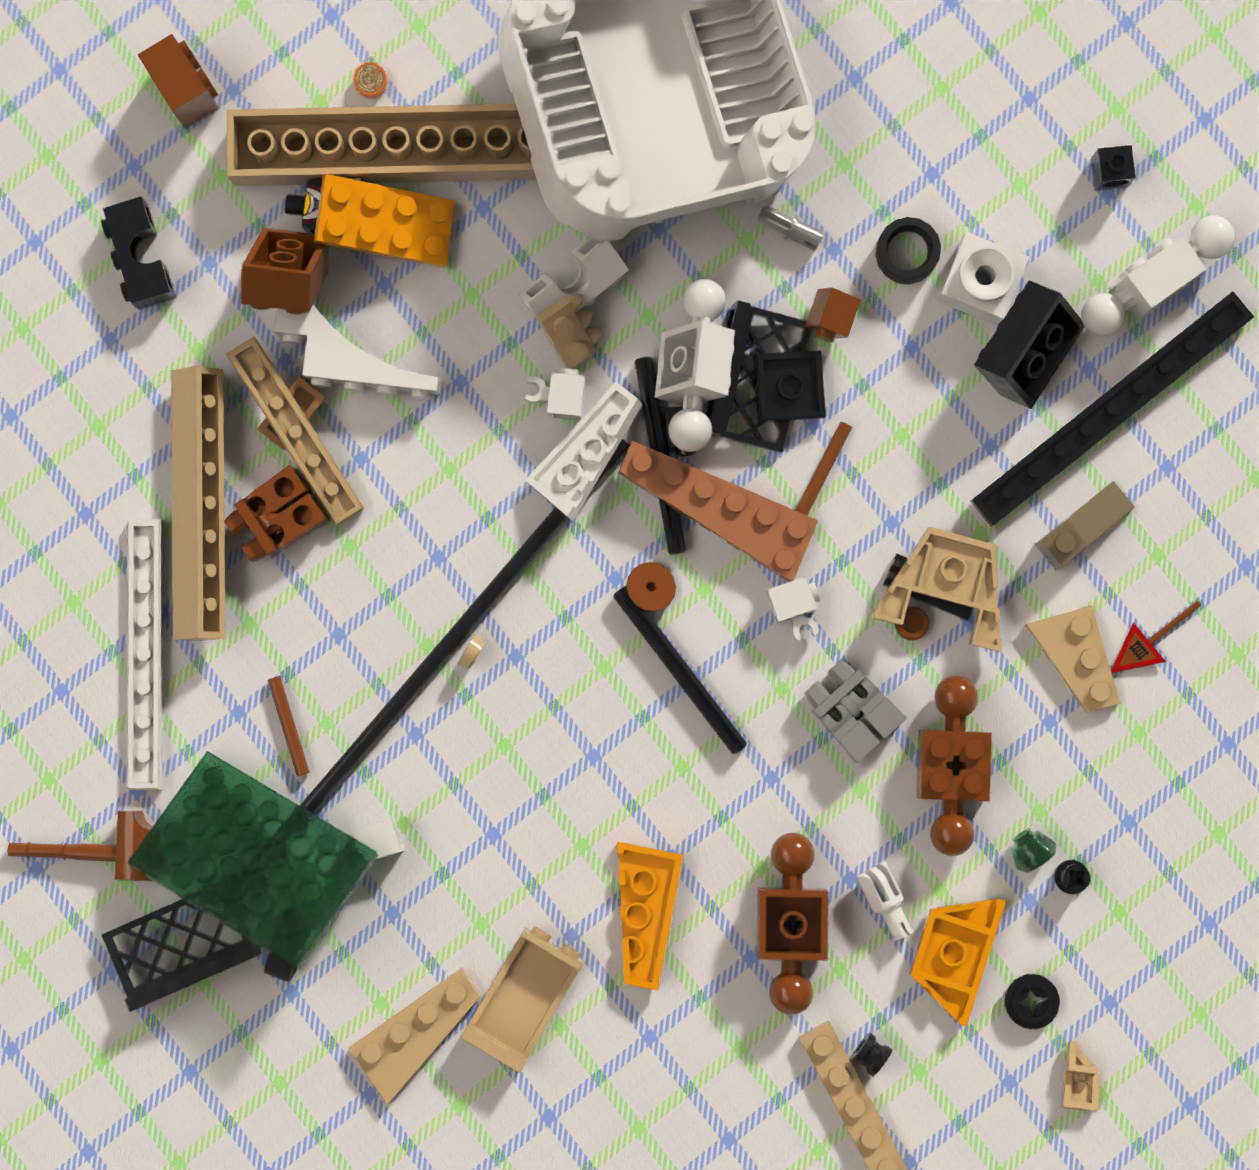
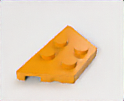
M1001 898L930 908L909 972L959 1024L967 1027L1006 904V900Z

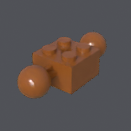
M950 676L938 684L934 694L936 707L945 716V731L918 730L916 798L943 800V814L933 822L930 838L933 846L940 853L947 856H958L965 853L974 841L973 826L963 815V801L990 802L992 733L965 732L966 717L977 706L978 692L975 685L969 679L963 676ZM953 756L957 757V762H961V769L957 770L956 775H953L951 769L946 768V763L951 762Z
M786 833L780 836L774 842L771 849L772 863L782 873V888L757 887V958L760 960H781V973L773 979L769 989V996L773 1006L781 1013L787 1015L802 1013L809 1007L813 999L812 984L802 974V960L828 961V890L803 888V874L811 868L815 852L810 840L799 833ZM789 915H795V918L801 921V926H796L794 932L790 933L788 927L783 926V922L789 919Z

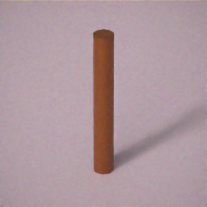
M844 422L839 423L795 511L808 516L852 426Z
M281 677L270 678L267 681L296 775L299 777L308 774L310 771Z

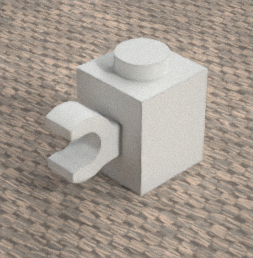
M560 368L559 373L551 372L550 387L546 386L539 377H527L528 384H536L540 388L539 393L536 395H525L527 402H548L547 415L551 418L582 419L586 380L585 376L579 375V370Z
M803 577L767 589L766 594L776 623L790 619L793 627L792 634L796 641L802 640L799 633L802 625L810 626L813 635H818L819 628L817 623L804 615L817 609L816 602L820 601V596L814 582L808 583L807 577Z

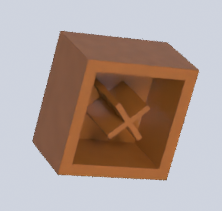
M170 34L137 54L172 112L185 129L219 109L213 99L218 96V93L185 40L178 43L173 34Z

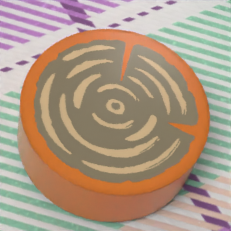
M367 62L360 65L353 75L356 90L366 98L378 97L387 88L388 80L386 73L376 63Z

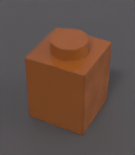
M833 287L818 289L805 327L816 331L815 337L824 341L834 342L835 339L848 338L861 300Z

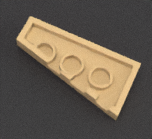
M462 968L349 1047V1050L387 1105L481 997Z

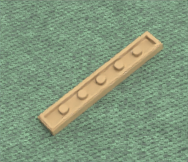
M255 336L226 353L231 364L334 525L338 526L363 510L364 507Z

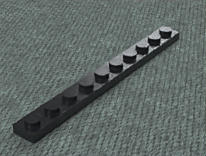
M1232 291L970 501L990 527L994 526L1253 319V314Z

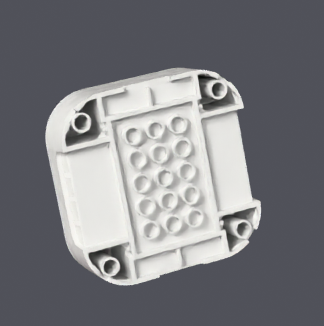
M511 0L499 31V56L510 94L514 96L532 155L530 159L539 189L547 207L558 221L564 226L568 224L575 230L583 233L582 236L604 241L624 239L632 229L654 222L659 224L663 223L664 219L684 214L691 216L695 215L696 211L712 207L722 208L726 207L728 203L744 199L747 200L749 207L757 205L770 198L779 190L802 164L812 147L816 128L814 107L780 0Z

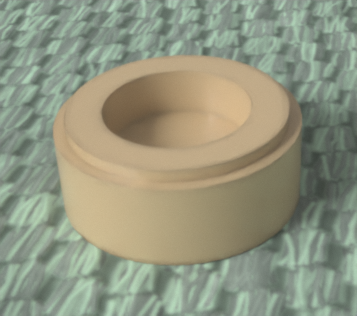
M474 635L457 664L470 669L485 645V640Z

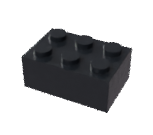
M1029 280L1023 290L1016 296L1014 304L1004 319L999 322L995 333L987 345L980 351L974 366L1001 396L1032 409L1085 326L1061 293Z

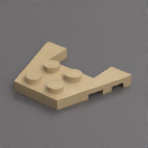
M928 527L875 607L871 618L903 625L911 592L976 609L977 613L969 644L1001 652L1002 639H1000L999 631L1000 609H998L997 601L998 578L995 544Z

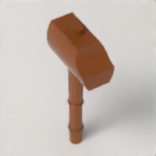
M123 810L118 811L116 845L9 843L7 853L8 856L27 857L28 859L30 857L63 858L64 860L67 858L82 861L115 862V880L155 881L159 880L160 863L165 862L166 850L164 846H161V830L154 828L146 821L143 811Z

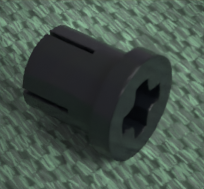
M1066 860L1061 862L1055 869V884L1064 893H1080L1090 884V873L1079 861ZM1067 870L1079 871L1077 878L1080 880L1079 884H1068L1071 878Z

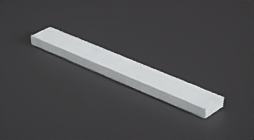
M161 519L127 520L126 790H163V520Z

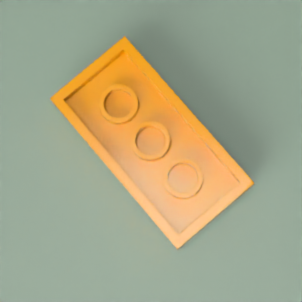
M325 174L322 177L314 243L444 268L447 266L456 200Z

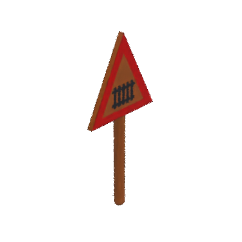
M1199 601L1194 602L1149 639L1144 636L1133 622L1111 672L1115 673L1166 662L1152 644L1197 610L1201 603Z

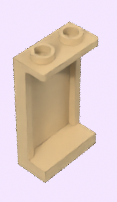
M535 926L532 930L525 927L460 1037L518 1073L522 1070L536 1043L584 964L583 961L579 960L581 954L566 944L559 948L549 942L552 937L551 935Z

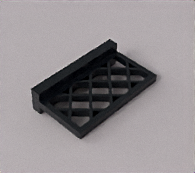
M739 300L731 305L726 328L735 330L734 353L730 371L731 384L728 396L711 400L708 403L706 415L712 425L711 437H720L778 453L783 452L790 421H781V423L780 421H774L773 423L778 429L776 443L764 441L757 428L766 422H759L754 425L745 410V407L756 401V397L742 404L735 391L737 384L745 379H748L755 391V379L752 376L754 370L750 372L743 361L745 351L755 346L759 354L765 353L760 342L775 334L784 352H792L796 348H798L797 352L806 351L811 329L805 327L807 321L753 307L750 303ZM753 316L765 318L772 331L757 339L751 329ZM774 321L783 323V325L777 328ZM788 325L802 328L799 343L789 348L780 333V330ZM748 336H749V338L751 339L752 343H751L750 345L746 346L747 340H748ZM742 369L745 375L739 378L740 370ZM734 401L737 408L731 411L732 404ZM740 411L749 429L741 434L726 431L729 417ZM752 431V433L754 434L755 438H752V437H749V436H745V435L748 434V433H750V432Z
M227 879L101 935L127 995V999L124 1000L129 1012L262 954L257 941L254 942ZM221 889L227 901L223 914L205 908L210 894ZM203 898L201 905L193 903L194 901ZM186 905L198 910L192 928L175 922L180 907ZM172 911L169 919L162 916ZM229 911H231L233 918L228 917ZM203 913L220 919L214 937L197 930ZM153 919L167 924L161 941L144 935L148 922ZM225 922L237 926L243 940L234 944L220 940L219 937ZM141 925L139 932L131 930ZM172 926L189 933L183 951L166 944ZM125 933L136 938L130 955L118 951L113 939L114 936ZM194 936L211 942L205 957L200 958L188 953ZM141 940L158 947L152 964L135 958ZM216 945L225 947L221 950L214 952ZM164 949L180 955L176 969L171 972L157 967ZM186 958L193 961L183 966ZM122 959L127 960L126 965H124ZM133 963L149 969L145 983L137 987H133L128 975ZM155 972L162 974V976L152 979Z

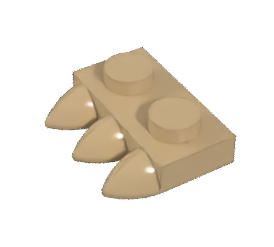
M579 293L562 298L536 317L562 363L569 369H573L597 352L594 346L598 343L603 331L602 327L587 328L594 312L591 310L577 312L584 299V295Z

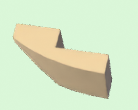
M1074 1041L1068 1042L1061 1108L1096 1112L1098 1111L1100 1075L1097 1073L1099 1069L1087 1059L1079 1049V1045Z

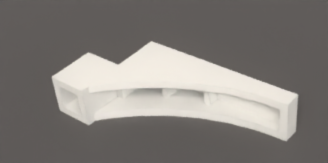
M316 300L310 312L302 314H290L285 309H277L274 332L278 337L283 338L282 342L302 345L303 340L307 341L302 376L307 381H311V386L331 388V383L344 385V390L353 392H364V387L378 389V394L397 396L398 391L411 392L412 398L430 400L431 395L440 396L441 381L438 377L417 374L397 368L367 354L349 342L329 324L316 309Z

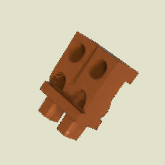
M288 465L244 499L235 503L236 510L224 520V523L234 536L250 528L255 538L241 547L248 559L255 562L267 555L275 557L282 550L290 547L313 530L329 523L330 519L316 498L310 495L312 492L297 470Z

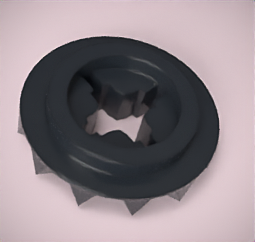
M1025 974L1014 979L1006 990L1004 1006L1010 1019L1017 1025L1026 1029H1039L1047 1026L1054 1020L1059 1010L1060 998L1056 987L1050 980L1037 974ZM1028 987L1033 991L1034 996L1046 998V1000L1035 1004L1034 1016L1029 1006L1018 1004V1002L1028 998Z

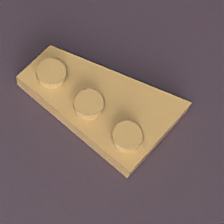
M1092 606L1025 624L1030 634L1035 637L1042 647L1046 657L1051 660L1063 678L1062 680L1085 713L1120 704Z

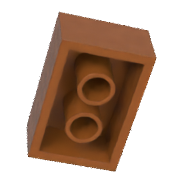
M263 228L242 264L241 304L251 305L252 308L257 310H267L270 308L285 309L290 314L310 312L328 274L329 245L314 243V234Z

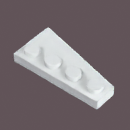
M615 382L526 479L527 483L573 522L643 404L618 382Z

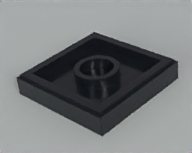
M821 350L753 355L758 422L826 418Z

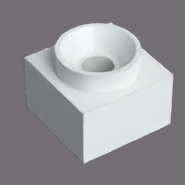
M966 232L959 244L937 302L998 326L999 322L1007 314L1029 256ZM975 274H985L989 278L990 285L978 283Z

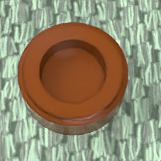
M915 606L907 607L903 625L894 624L895 630L905 640L913 641L920 639L929 629V618L921 608Z

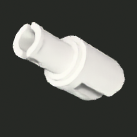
M882 861L876 867L865 871V874L862 873L856 876L873 913L882 914L893 940H900L907 937L906 933L908 935L913 933V929L900 906L904 897L887 862Z

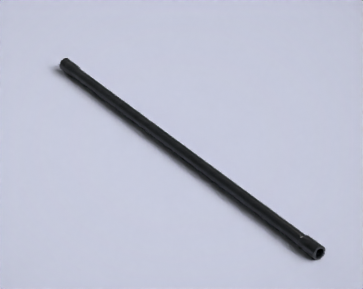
M623 438L596 484L627 452L629 444ZM555 507L245 870L238 874L230 883L238 905L253 889L257 880L566 521L568 517ZM222 893L218 899L226 906L227 901Z

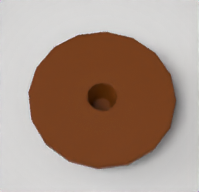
M653 562L642 563L631 571L627 579L626 587L630 599L643 610L652 612L662 610L671 603L675 596L676 584L674 577L661 564Z

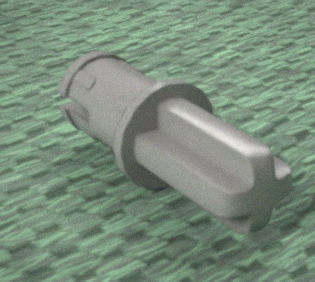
M764 206L758 216L760 223L784 234L785 240L789 238L812 251H816L825 233L799 220L797 215L792 218L769 206Z

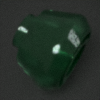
M1029 828L1013 838L1015 844L1011 851L1015 867L1019 871L1025 873L1033 871L1050 860L1056 853L1055 841L1039 830L1032 832Z

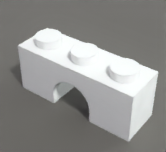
M588 238L570 252L576 259L579 267L577 278L570 285L559 287L546 274H543L518 294L535 318L562 298L576 293L584 295L579 310L588 308L596 301L600 293L607 288L614 287L622 280L623 275L629 269L608 240Z

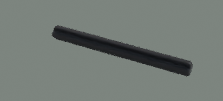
M641 357L635 360V368L641 402L643 404L649 447L670 456L660 399L655 398L656 376L653 359L651 357ZM659 499L668 553L670 555L684 553L686 545L680 513Z
M626 586L615 592L613 596L616 602L730 752L737 754L745 748L747 743L649 613L633 603L628 595Z

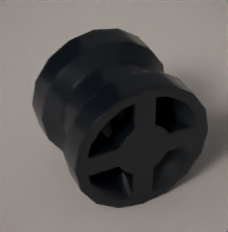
M868 1033L856 1047L850 1060L855 1064H862L866 1067V1072L873 1077L887 1062L892 1049L887 1045H880L876 1037Z

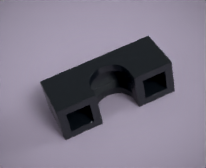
M140 196L104 207L103 211L106 219L101 220V224L106 238H112L115 250L111 251L110 254L115 269L122 271L125 282L120 283V288L125 301L131 302L139 310L176 298L167 266L161 260L151 263H140L136 258L138 245L143 240L157 235L148 203Z

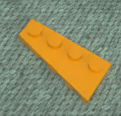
M617 842V854L619 855L618 877L621 893L620 916L623 932L624 984L659 990L685 855Z

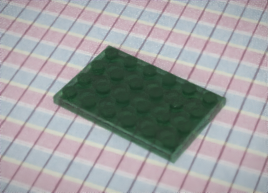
M207 751L127 863L139 873L300 971L376 860L378 854L377 851Z

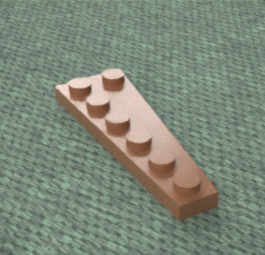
M633 440L631 441L618 474L654 497L663 500L679 513L690 517L699 523L701 527L726 540L728 544L751 556L756 562L788 582L794 581L818 520Z

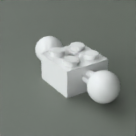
M1206 216L1194 225L1189 242L1183 236L1175 242L1169 237L1146 256L1148 261L1141 257L1119 275L1122 281L1114 288L1117 291L1116 294L1099 293L1093 295L1085 302L1081 312L1085 328L1096 336H1110L1122 327L1125 321V311L1128 309L1139 320L1189 285L1207 269L1200 258L1217 259L1226 255L1231 250L1235 241V232L1230 222L1221 216Z
M699 279L692 282L683 294V307L688 316L692 318V323L663 332L661 336L655 398L683 406V410H680L672 417L668 432L672 443L680 450L686 452L698 451L709 442L712 435V425L707 415L702 412L703 403L728 396L731 384L730 371L734 353L735 330L712 323L723 312L726 297L721 286L709 279Z

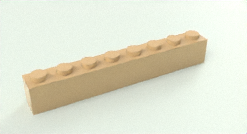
M192 366L171 371L173 640L205 641L225 639L223 369Z

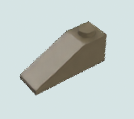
M1112 481L1034 545L1052 567L1057 570L1086 549L1135 506L1117 484Z

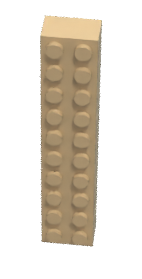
M516 104L227 110V177L234 186L307 184L308 180L322 179L325 174L339 177H362L364 182L369 183L536 179L530 159L532 155Z

